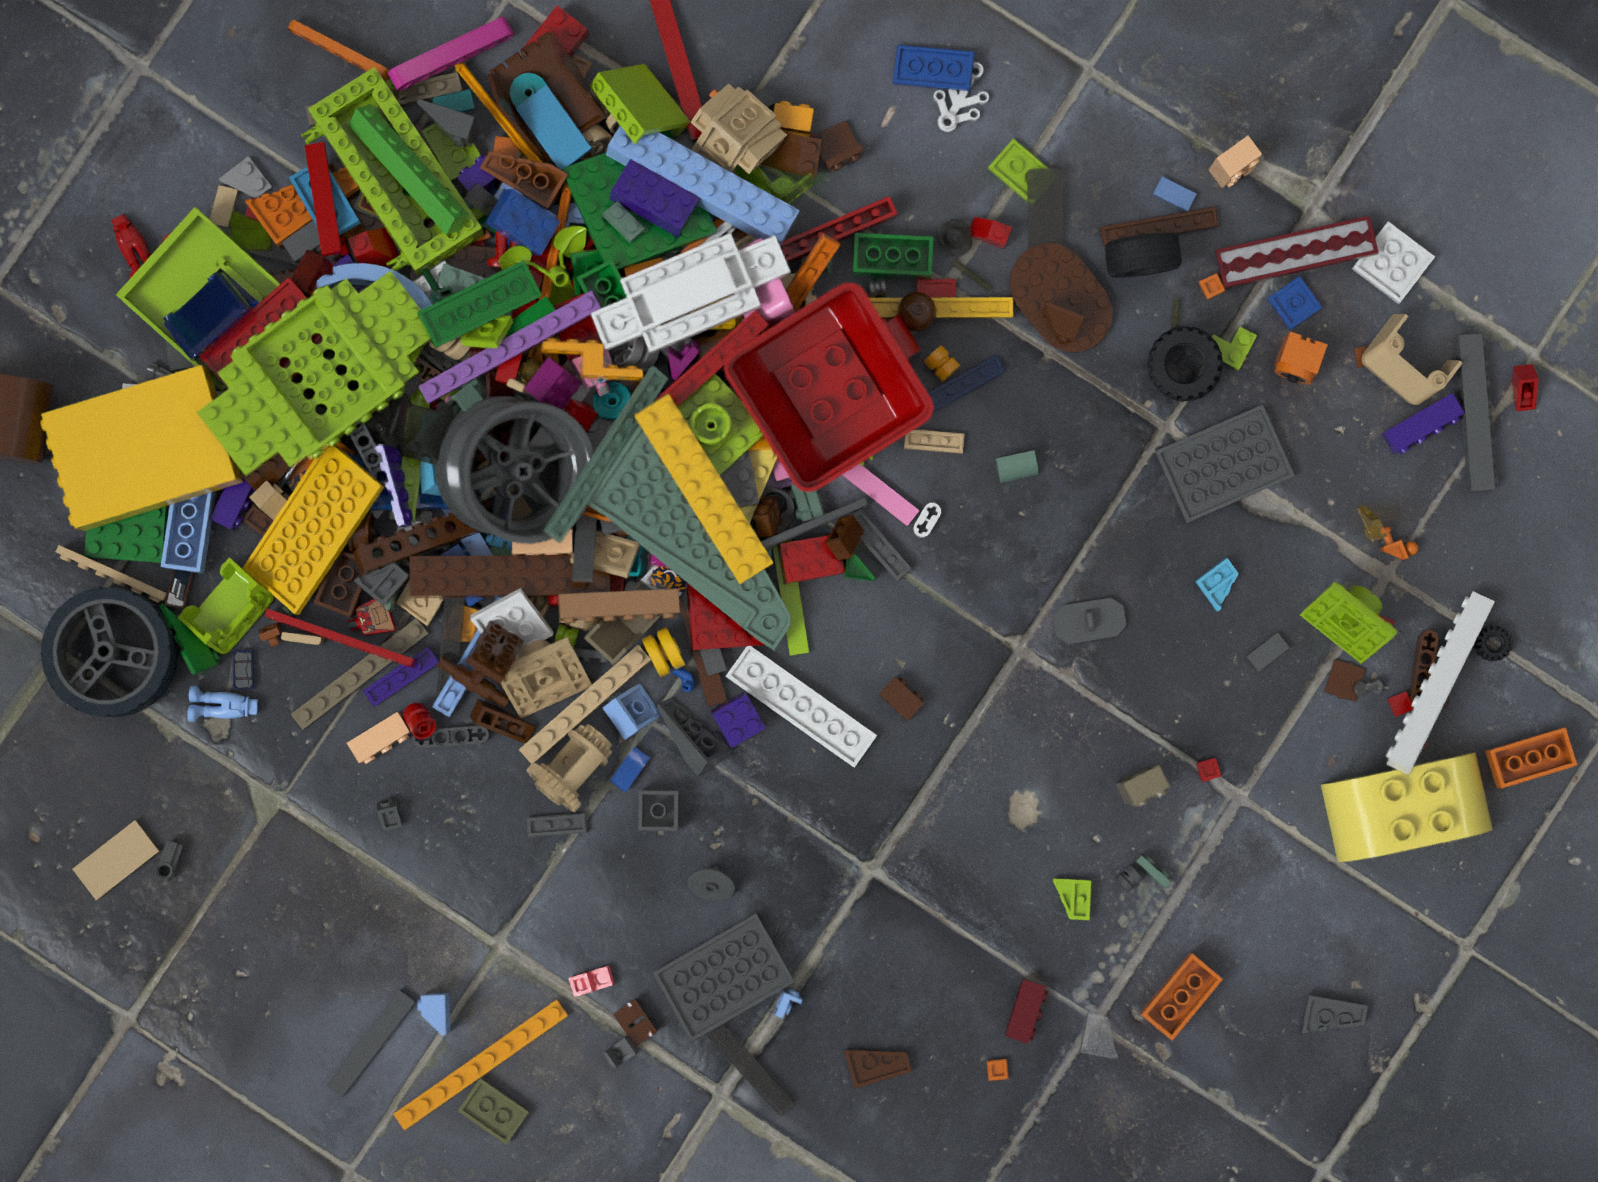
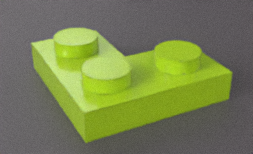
M1242 327L1238 328L1231 343L1214 334L1212 335V338L1217 342L1221 350L1223 363L1237 371L1240 369L1257 335Z

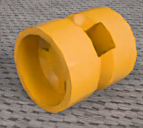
M943 345L939 346L924 360L925 365L930 370H935V375L941 382L945 381L960 367V364L954 357L949 358V352Z

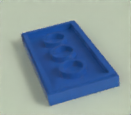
M898 45L893 84L970 92L975 52Z

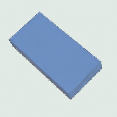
M1163 176L1153 193L1154 196L1188 212L1197 195Z

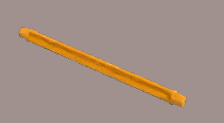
M461 62L454 65L456 71L462 76L526 158L543 163L499 110L493 99L466 67V64Z

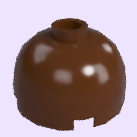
M913 292L906 295L900 301L898 314H900L910 331L921 332L933 324L936 318V306L928 295L922 292Z

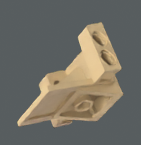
M728 83L705 103L692 119L691 123L702 134L691 150L733 174L739 166L750 174L777 150L787 134L780 129L781 123L775 119L776 114L750 91H744L740 87L735 89Z

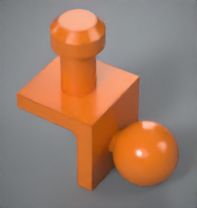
M1386 526L1379 530L1387 545L1379 548L1381 552L1383 551L1399 558L1401 561L1409 558L1408 555L1413 556L1417 554L1419 547L1416 542L1409 541L1403 545L1402 540L1393 541L1390 527Z

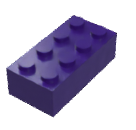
M632 159L627 163L610 193L611 201H618L624 208L678 238L695 211L700 198Z

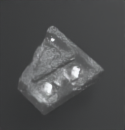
M1087 1013L1079 1052L1118 1060L1108 1017Z

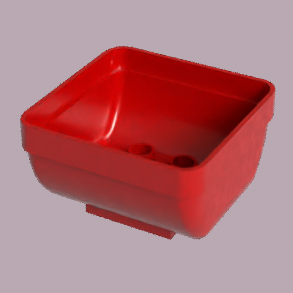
M843 283L836 286L736 349L728 356L724 366L726 377L790 479L799 490L805 492L822 488L924 424L933 413L934 405L932 399L909 364L910 357L921 349L903 322L900 314L889 320L881 319L864 290L854 283Z

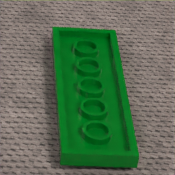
M523 260L418 311L417 315L436 349L542 297V294Z

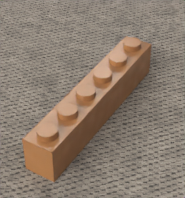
M678 589L559 594L558 596L559 621L564 620L565 624L576 623V620L584 619L585 623L596 622V619L612 622L616 621V618L632 621L636 620V617H643L644 620H653L655 616H663V619H673L675 615L680 613Z

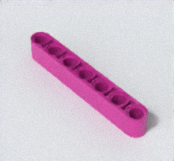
M500 17L392 68L388 75L397 91H401L509 40L515 34L506 18Z

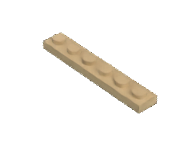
M58 545L56 553L61 554L60 559L71 563V560L78 562V567L87 571L89 568L96 570L95 574L106 579L107 576L114 578V583L123 587L125 584L132 586L131 591L140 595L145 592L150 595L149 599L158 603L161 600L166 601V592L64 546Z

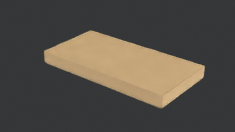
M134 820L72 870L95 900H98L159 853L160 850L138 821Z

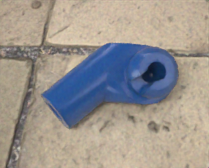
M674 668L672 674L681 678L683 691L690 692L693 690L695 682L692 673L683 668L677 670Z

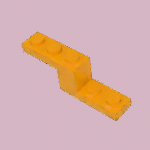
M546 339L541 345V353L581 355V378L640 381L643 378V370L638 369L637 366H626V369H619L617 365H606V368H603V344H598V341L595 340L578 343V340L573 339L566 340V342H558V339Z

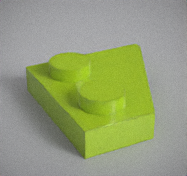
M1053 878V883L1057 888L1069 919L1090 920L1092 880Z

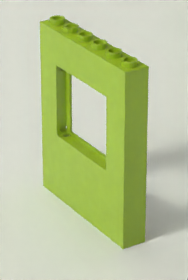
M194 207L119 290L116 296L195 367L203 365L210 369L201 359L200 355L213 342L180 312L220 268L259 303L281 283L199 208ZM210 369L214 384L222 391H226L228 388Z

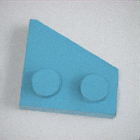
M1224 558L1197 578L1195 583L1218 612L1239 573L1229 559Z

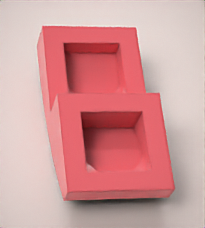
M610 965L569 977L574 997L615 985Z

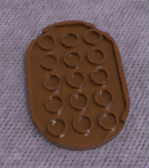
M1044 243L1029 248L1017 259L1010 275L1011 295L1017 307L1046 343L1057 350L1076 353L1094 347L1105 337L1112 321L1110 298L1076 253L1059 244ZM1047 302L1084 316L1073 342L1063 343L1057 340L1058 337L1053 334L1043 311Z

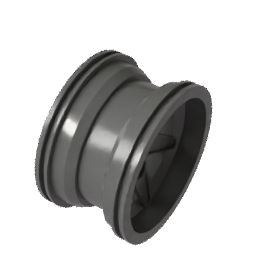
M510 396L485 398L472 404V407L466 411L463 410L458 413L444 431L435 459L438 489L449 510L469 527L484 533L493 534L507 541L534 544L553 539L543 530L594 454L592 444L583 428L574 418L561 409ZM513 419L507 446L486 434L487 431L497 424ZM533 422L537 423L548 433L553 441V445L530 450L529 433ZM477 448L491 465L470 474L472 458ZM504 451L505 458L500 461L499 455ZM534 458H536L537 463L535 467L532 468L531 462ZM556 460V479L548 493L536 473L543 471L547 464ZM513 484L514 491L510 494L509 487ZM496 487L492 514L480 504L473 490ZM523 493L540 505L531 514L512 519L515 499L521 497ZM586 504V506L584 507V509L582 510V512H581L580 515L578 516V518H577V520L575 521V523L579 520V518H580V517L582 516V514L585 512V510H586L588 504Z

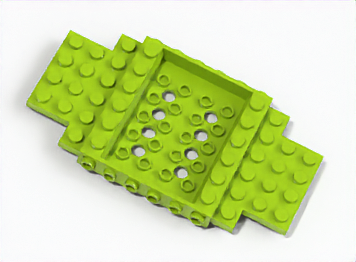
M391 270L359 294L347 278L332 289L328 285L324 288L322 286L317 288L313 292L312 297L301 300L297 304V308L292 311H286L281 315L282 319L276 323L271 322L260 335H253L248 340L249 343L245 346H238L233 350V354L230 356L233 362L218 372V375L229 389L197 413L245 476H248L277 453L282 456L290 468L305 457L309 460L319 458L324 453L323 450L325 448L335 446L340 441L339 438L344 434L349 435L356 430L355 426L360 422L366 423L372 418L371 414L378 410L380 412L388 406L387 402L393 398L395 400L400 398L405 393L406 387L404 384L419 374V371L408 357L428 343L430 338L417 315V312L421 309ZM314 334L322 335L323 341L320 344L312 343L311 338ZM327 349L335 352V356L331 360H327L323 356ZM283 357L291 360V364L287 368H282L279 365V361ZM339 365L346 366V374L342 376L336 374V367ZM294 373L302 374V382L298 384L291 381L292 375ZM352 380L359 383V388L356 391H350L347 387L348 383ZM308 388L315 391V396L312 399H306L303 396L304 391ZM319 404H324L327 407V411L323 415H319L315 411L316 406Z

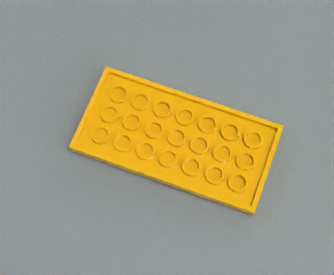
M337 445L333 447L328 446L323 450L324 453L319 458L313 460L243 566L245 571L296 615L301 613L385 487Z

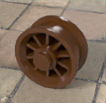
M373 511L367 512L349 539L350 552H354L357 546L362 543L368 542V544H372L374 542L376 526L374 525Z

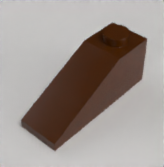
M480 699L477 700L470 714V718L476 725L525 744L529 741L535 729L534 725Z

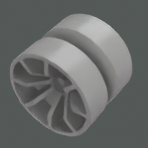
M641 336L608 351L613 364L622 367L637 366L638 369L647 371L657 361L660 350L650 353L644 337Z

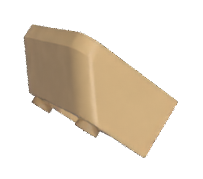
M1393 314L1363 353L1362 363L1406 402L1412 405H1419L1443 389L1462 365V362L1459 360H1447L1440 370L1432 371L1427 378L1399 355L1404 347V339L1397 331L1408 316L1406 314Z

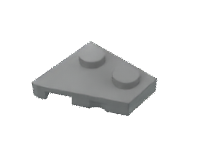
M249 156L219 178L221 183L231 186L255 199L262 197L261 195L273 189Z

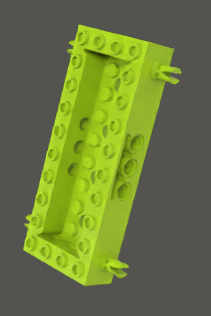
M373 67L309 107L308 110L315 122V126L300 135L305 139L307 145L321 136L326 138L401 251V255L386 263L388 268L392 267L391 270L398 271L408 264L417 277L422 275L423 269H432L443 260L448 259L484 236L478 219L491 212L492 209L490 206L486 207L488 205L486 200L473 209L467 206L394 97L392 91L396 88L391 79L383 80L376 68ZM371 104L467 211L469 215L459 231L446 235L436 223L432 228L424 226V221L429 219L430 216L411 195L405 196L402 193L404 187L348 126L356 108Z

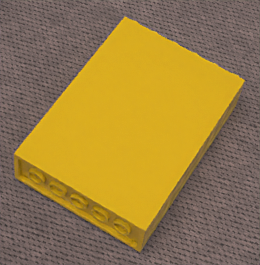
M203 365L196 366L41 414L42 420H40L43 431L47 432L48 439H46V443L54 456L52 464L59 473L57 481L60 488L64 490L65 496H63L65 506L69 507L70 515H68L71 526H74L75 529L86 531L243 483L238 465L197 413L218 397L210 369Z

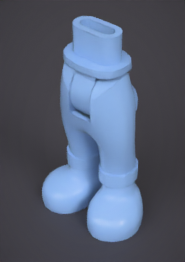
M197 685L190 686V702L221 704V706L190 704L188 707V722H195L198 717L203 715L204 717L234 719L243 717L244 714L245 717L258 713V699H250L249 696H246L245 699V696L231 692L206 691L204 693L200 691Z

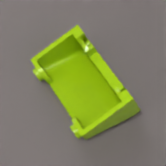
M228 558L221 566L220 575L224 579L198 608L195 605L187 606L178 616L196 636L220 654H226L233 649L274 599V596L231 558Z

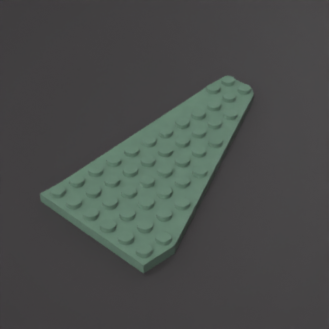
M639 424L587 504L615 523L753 637L772 650H775L789 629L791 618L765 569L739 584Z

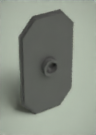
M1112 598L1062 605L1053 616L1056 636L1068 644L1117 637L1127 625L1124 606Z

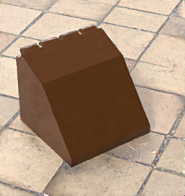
M549 31L537 38L541 44L539 47L534 41L521 49L524 55L523 58L517 52L505 60L509 66L508 68L503 63H500L490 70L491 73L488 74L497 107L541 160L549 156L511 101L510 87L514 79L519 75L533 73L542 77L582 133L606 118L603 109L576 63L559 38ZM528 89L526 95L531 96L532 90Z

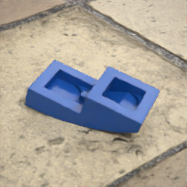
M633 747L610 782L624 792H627L650 757L636 747Z

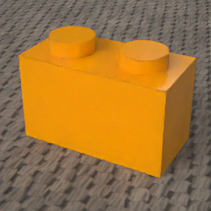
M787 101L775 103L774 114H776L775 119L781 123L780 128L811 133L813 108L806 104L793 106Z

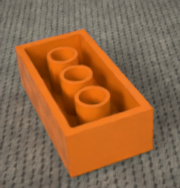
M1566 727L1485 750L1496 788H1505L1577 766Z
M1189 952L1139 1014L1173 1041L1223 979L1194 954Z

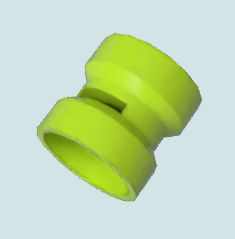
M560 624L555 642L568 637L574 648L579 629H567L566 625Z

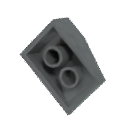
M418 99L417 104L421 111L454 142L455 146L460 148L472 146L478 128L475 117Z

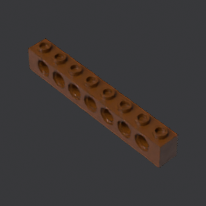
M495 497L484 500V504H482L490 514H492ZM450 512L448 517L442 518L438 516L431 519V523L424 525L421 522L413 525L409 531H405V529L394 532L392 537L381 536L375 539V543H362L357 546L353 555L361 575H364L391 563L408 559L410 556H416L478 534L481 531L464 524ZM445 524H451L454 528V531L449 532L446 529ZM427 530L434 531L436 538H430ZM409 537H415L418 541V544H411L409 541ZM391 543H396L399 546V551H393ZM372 550L380 551L381 558L374 557Z

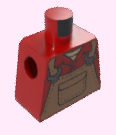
M375 599L355 609L357 618L347 620L351 632L362 629V633L365 636L397 631L392 612L387 611L385 605L382 606Z

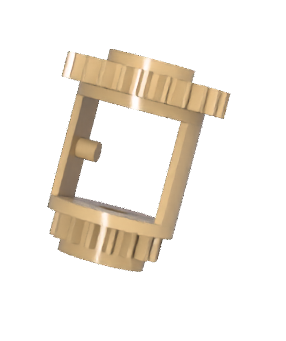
M586 724L585 727L579 725L575 731L571 730L568 733L570 740L548 765L541 763L539 766L537 763L532 762L526 769L532 779L536 781L534 783L535 786L546 797L558 806L564 805L573 812L581 806V802L577 799L579 794L576 790L599 764L606 766L608 763L607 758L612 754L610 750L612 744L589 724Z

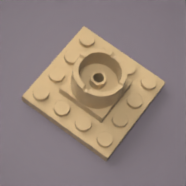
M568 637L558 640L553 644L544 640H536L522 646L515 658L516 661L513 662L506 678L501 682L503 689L521 719L588 689L592 685Z

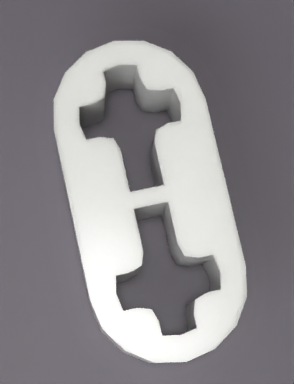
M929 503L924 507L913 527L917 537L924 538L930 534L941 514V508L938 504ZM932 507H935V512L938 514L932 515L930 520L927 519V516L929 514L927 509H932ZM924 521L928 522L926 525L928 531L920 534L917 525L921 526Z

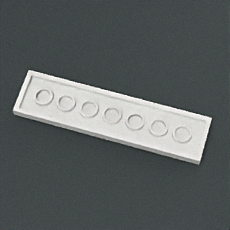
M747 646L726 675L728 679L854 768L877 736L752 646Z

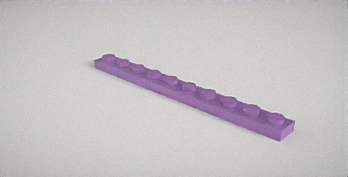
M590 291L503 339L498 349L487 348L419 385V388L427 403L430 404L602 308L593 291Z

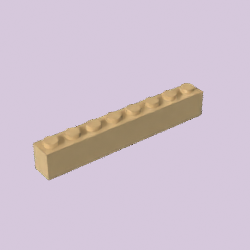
M637 645L519 749L520 752L531 764L532 762L536 763L565 738L571 730H574L652 661L651 658Z

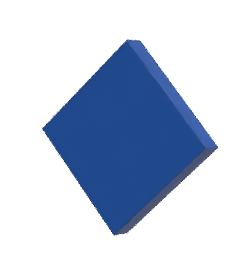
M1301 276L1267 298L1289 330L1323 308Z

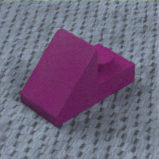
M694 339L690 344L686 343L680 353L671 346H668L672 379L676 380L700 351V344Z

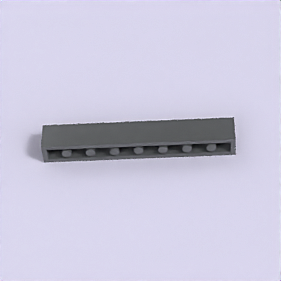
M1482 333L1458 335L1455 337L1456 360L1462 362L1457 372L1460 406L1464 411V414L1461 415L1467 493L1490 492L1495 490L1498 479L1497 475H1494L1493 468L1496 466V457L1492 455L1494 437L1491 436L1490 428L1493 426L1492 416H1489L1491 398L1487 395L1490 383L1485 371L1488 369V360L1484 358L1486 340L1483 338Z

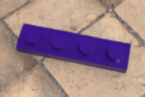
M429 646L412 657L417 661L415 668L401 664L363 690L373 707H376L438 664L439 660Z

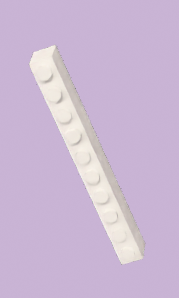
M1472 592L1470 597H1465L1461 606L1464 610L1462 614L1457 613L1453 621L1456 626L1454 630L1449 629L1445 640L1448 642L1445 647L1441 645L1436 655L1439 657L1437 664L1432 663L1428 671L1431 676L1429 680L1424 679L1420 690L1423 692L1420 697L1416 695L1411 705L1414 707L1412 714L1407 713L1403 721L1406 726L1404 730L1399 729L1394 739L1398 742L1395 748L1390 747L1386 755L1389 758L1387 765L1407 775L1410 774L1495 601L1476 592Z

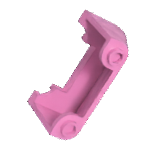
M759 238L751 242L750 244L746 245L742 249L754 245L763 240L762 238ZM780 278L754 289L761 304V307L755 310L767 322L768 327L781 322L795 313ZM755 310L743 314L745 318L742 319V322Z

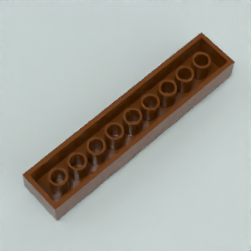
M572 555L410 556V598H503L519 588L524 591L528 598L559 596V594L610 592V573L593 569V582H573V563L570 560Z

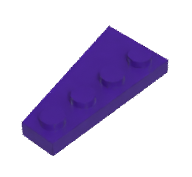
M386 445L375 446L376 452H381L383 462L380 463V466L388 477L385 484L389 493L393 495L391 505L397 526H412L411 520L413 515L408 506L409 494L404 485L405 474L401 470V454L394 447Z

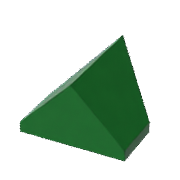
M856 554L850 559H846L844 579L867 582L875 580V577Z

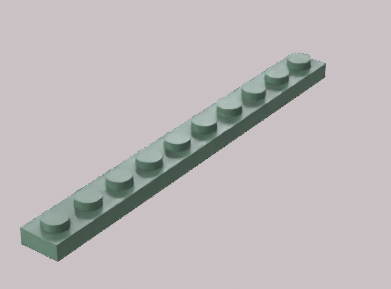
M650 366L543 530L555 541L562 543L639 424L634 415L653 403L668 380L655 367Z

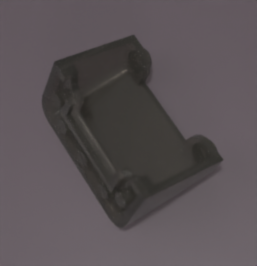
M403 394L400 398L396 400L393 398L387 402L388 406L382 411H375L372 414V418L365 423L378 445L397 448L403 457L435 464L439 459L443 440L455 413L453 407L446 402L438 403L436 406L437 410L413 405L410 396Z

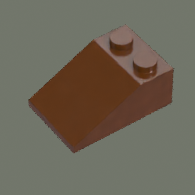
M780 128L787 136L777 150L760 165L796 175L816 178L823 134Z

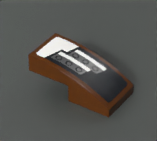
M173 571L166 596V606L185 609L189 590L192 588L194 572Z

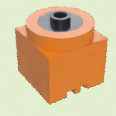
M1290 331L1283 339L1274 365L1276 367L1274 372L1286 378L1289 382L1310 385L1313 382L1314 376L1318 374L1328 344L1316 340L1311 342V338L1303 339L1302 335Z

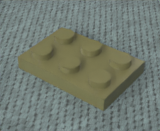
M483 1078L478 1080L458 1109L459 1113L505 1145L508 1144L530 1112Z

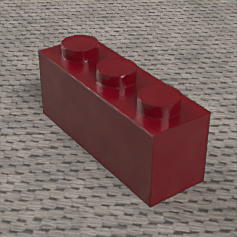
M1022 978L1004 1034L1006 1037L1029 1044L1030 1040L1034 1039L1036 1029H1034L1035 1021H1039L1042 1014L1040 1009L1041 1002H1045L1048 995L1045 985Z

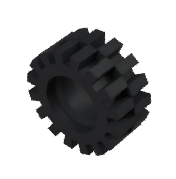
M1496 625L1481 629L1475 641L1476 646H1474L1478 651L1477 654L1481 655L1482 659L1488 661L1504 659V657L1509 655V651H1512L1511 645L1513 641L1510 639L1512 638L1511 634L1507 633L1508 630ZM1490 636H1496L1500 639L1501 646L1497 651L1489 650L1486 645L1487 639Z

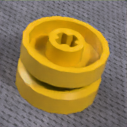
M667 627L657 631L660 644H657L654 636L651 634L642 638V642L660 677L670 673V668L666 662L670 660L673 668L676 670L685 666L681 656L682 652Z

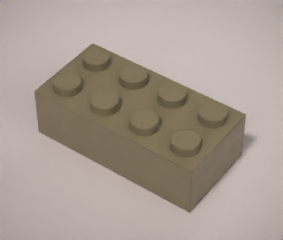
M1159 765L1149 766L1115 783L1125 805L1136 807L1148 803V798L1150 797L1157 798L1166 794V789L1170 787Z

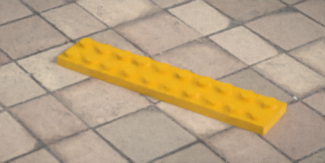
M669 394L634 415L739 584L773 564L770 556Z

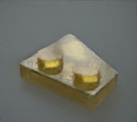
M1366 505L1357 508L1366 527L1364 532L1369 540L1371 539L1372 542H1375L1387 536L1380 519L1371 510H1367Z

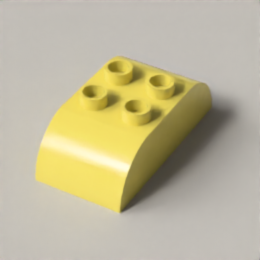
M1476 752L1415 764L1409 775L1397 769L1321 784L1338 862L1392 854L1467 838L1493 830Z

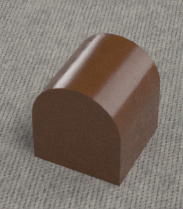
M0 374L1 461L42 464L47 432L43 431L40 420H42L41 414L50 411L54 385L34 379Z

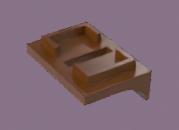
M636 998L613 1014L635 1046H638L658 1032V1029ZM643 1015L645 1019L632 1028H628L629 1024Z

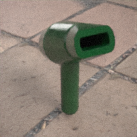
M427 268L423 269L422 274L432 289L429 296L432 305L454 294L451 287L440 288L430 270Z

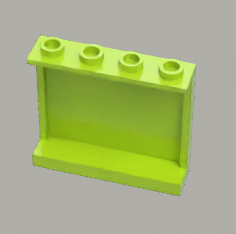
M645 64L598 72L589 85L634 144H637L643 135L671 130L675 136L681 135L690 123V120Z

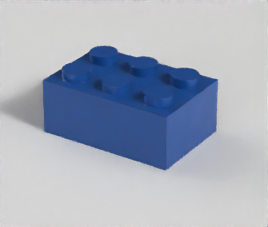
M514 189L503 191L485 224L516 245L528 248L532 255H542L560 223L558 219Z

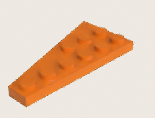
M345 167L332 173L346 198L359 190ZM293 185L281 188L280 191L271 194L261 195L262 197L253 200H245L278 247L288 237L313 221Z

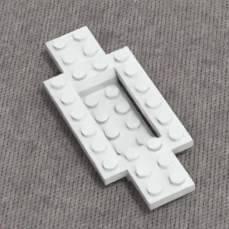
M730 233L620 279L627 298L592 312L591 316L606 351L643 336L650 353H653L760 308L761 304L754 289L786 276L791 272L776 236L738 251ZM733 293L735 294V295H733V296H731V297H728V298H726V299H724V300H721V301H719V302H716V303H714V304H712V305H709V306H707V307H705V308H702V309H700V310H697V311H695V312H693V313H690V314H688V315H686V316H683V317H681V318H678V319H676V320H674V321H671V322H669V323H667V324H664V325H662V326L660 325L661 323H664V322H666V321H669V320H671V319H673V318H676V317H678V316H680V315H683V314H685V313H688V312H690V311H692V310H695V309H697V308H699V307H702V306H704V305H707V304H709V303H711V302H714V301H716V300H718V299H721V298H723V297H726V296H728V295H730V294H733Z

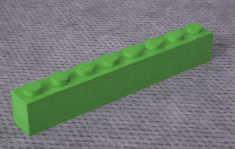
M371 104L356 108L348 126L446 235L459 231L469 215L467 211Z

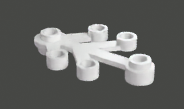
M974 62L973 69H977L979 73L977 75L972 74L971 86L975 79H979L983 74V67L978 62ZM937 90L934 93V100L938 103L941 113L938 118L939 128L944 132H951L956 128L957 123L967 120L977 121L980 112L976 108L970 109L968 113L956 114L960 108L977 103L986 104L989 100L988 93L982 91L978 95L965 98L969 91H960L957 94L956 90H948L952 102L948 112L945 103V92ZM938 93L943 95V98L940 100L936 98ZM985 95L987 99L981 101L979 97ZM971 112H976V113H977V117H976V118H972V117L970 116V113H971ZM946 119L951 121L949 126L944 124Z

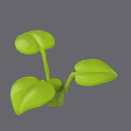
M569 226L557 233L553 244L557 250H560V266H554L549 271L531 262L532 254L530 250L522 245L513 246L500 257L499 265L505 270L524 260L528 269L529 265L549 276L553 281L550 301L555 306L574 296V288L570 283L571 280H569L567 273L564 271L566 267L564 266L563 253L566 257L570 258V253L583 251L586 244L587 229L583 226Z

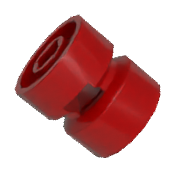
M420 702L412 703L403 711V720L415 738L425 739L435 732L436 722L424 704Z

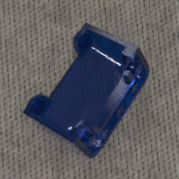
M223 272L212 274L207 279L209 282L175 313L170 312L163 319L165 321L164 327L191 361H198L201 358L200 355L204 352L203 350H207L230 327L242 319L241 317L254 308L250 301Z

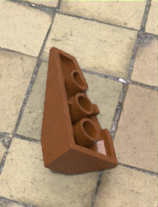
M489 151L480 166V169L549 211L559 196L568 174L551 164Z

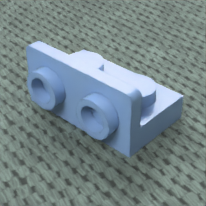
M790 988L787 991L783 990L775 1007L774 1014L783 1018L784 1014L788 1015L792 1006L791 1002H789L790 1000L801 1004L803 1000L799 992Z

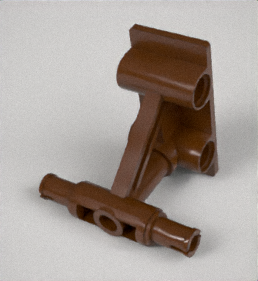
M490 620L478 638L476 647L466 661L468 665L474 668L473 671L463 664L457 665L444 655L438 662L437 667L451 674L452 679L462 684L467 690L478 694L484 699L488 700L490 698L504 708L510 700L509 697L497 690L495 684L485 679V676L501 684L506 678L523 640L518 635L504 629L500 624Z

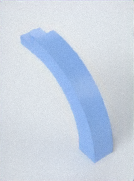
M365 263L333 267V274L331 276L324 275L317 280V288L321 286L324 288L328 285L332 289L346 278L352 286L368 287L391 269ZM391 270L421 310L432 305L428 297L415 283L404 275Z

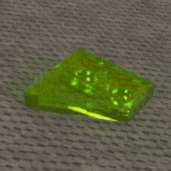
M231 211L230 237L243 249H270L271 237L261 223L238 212Z

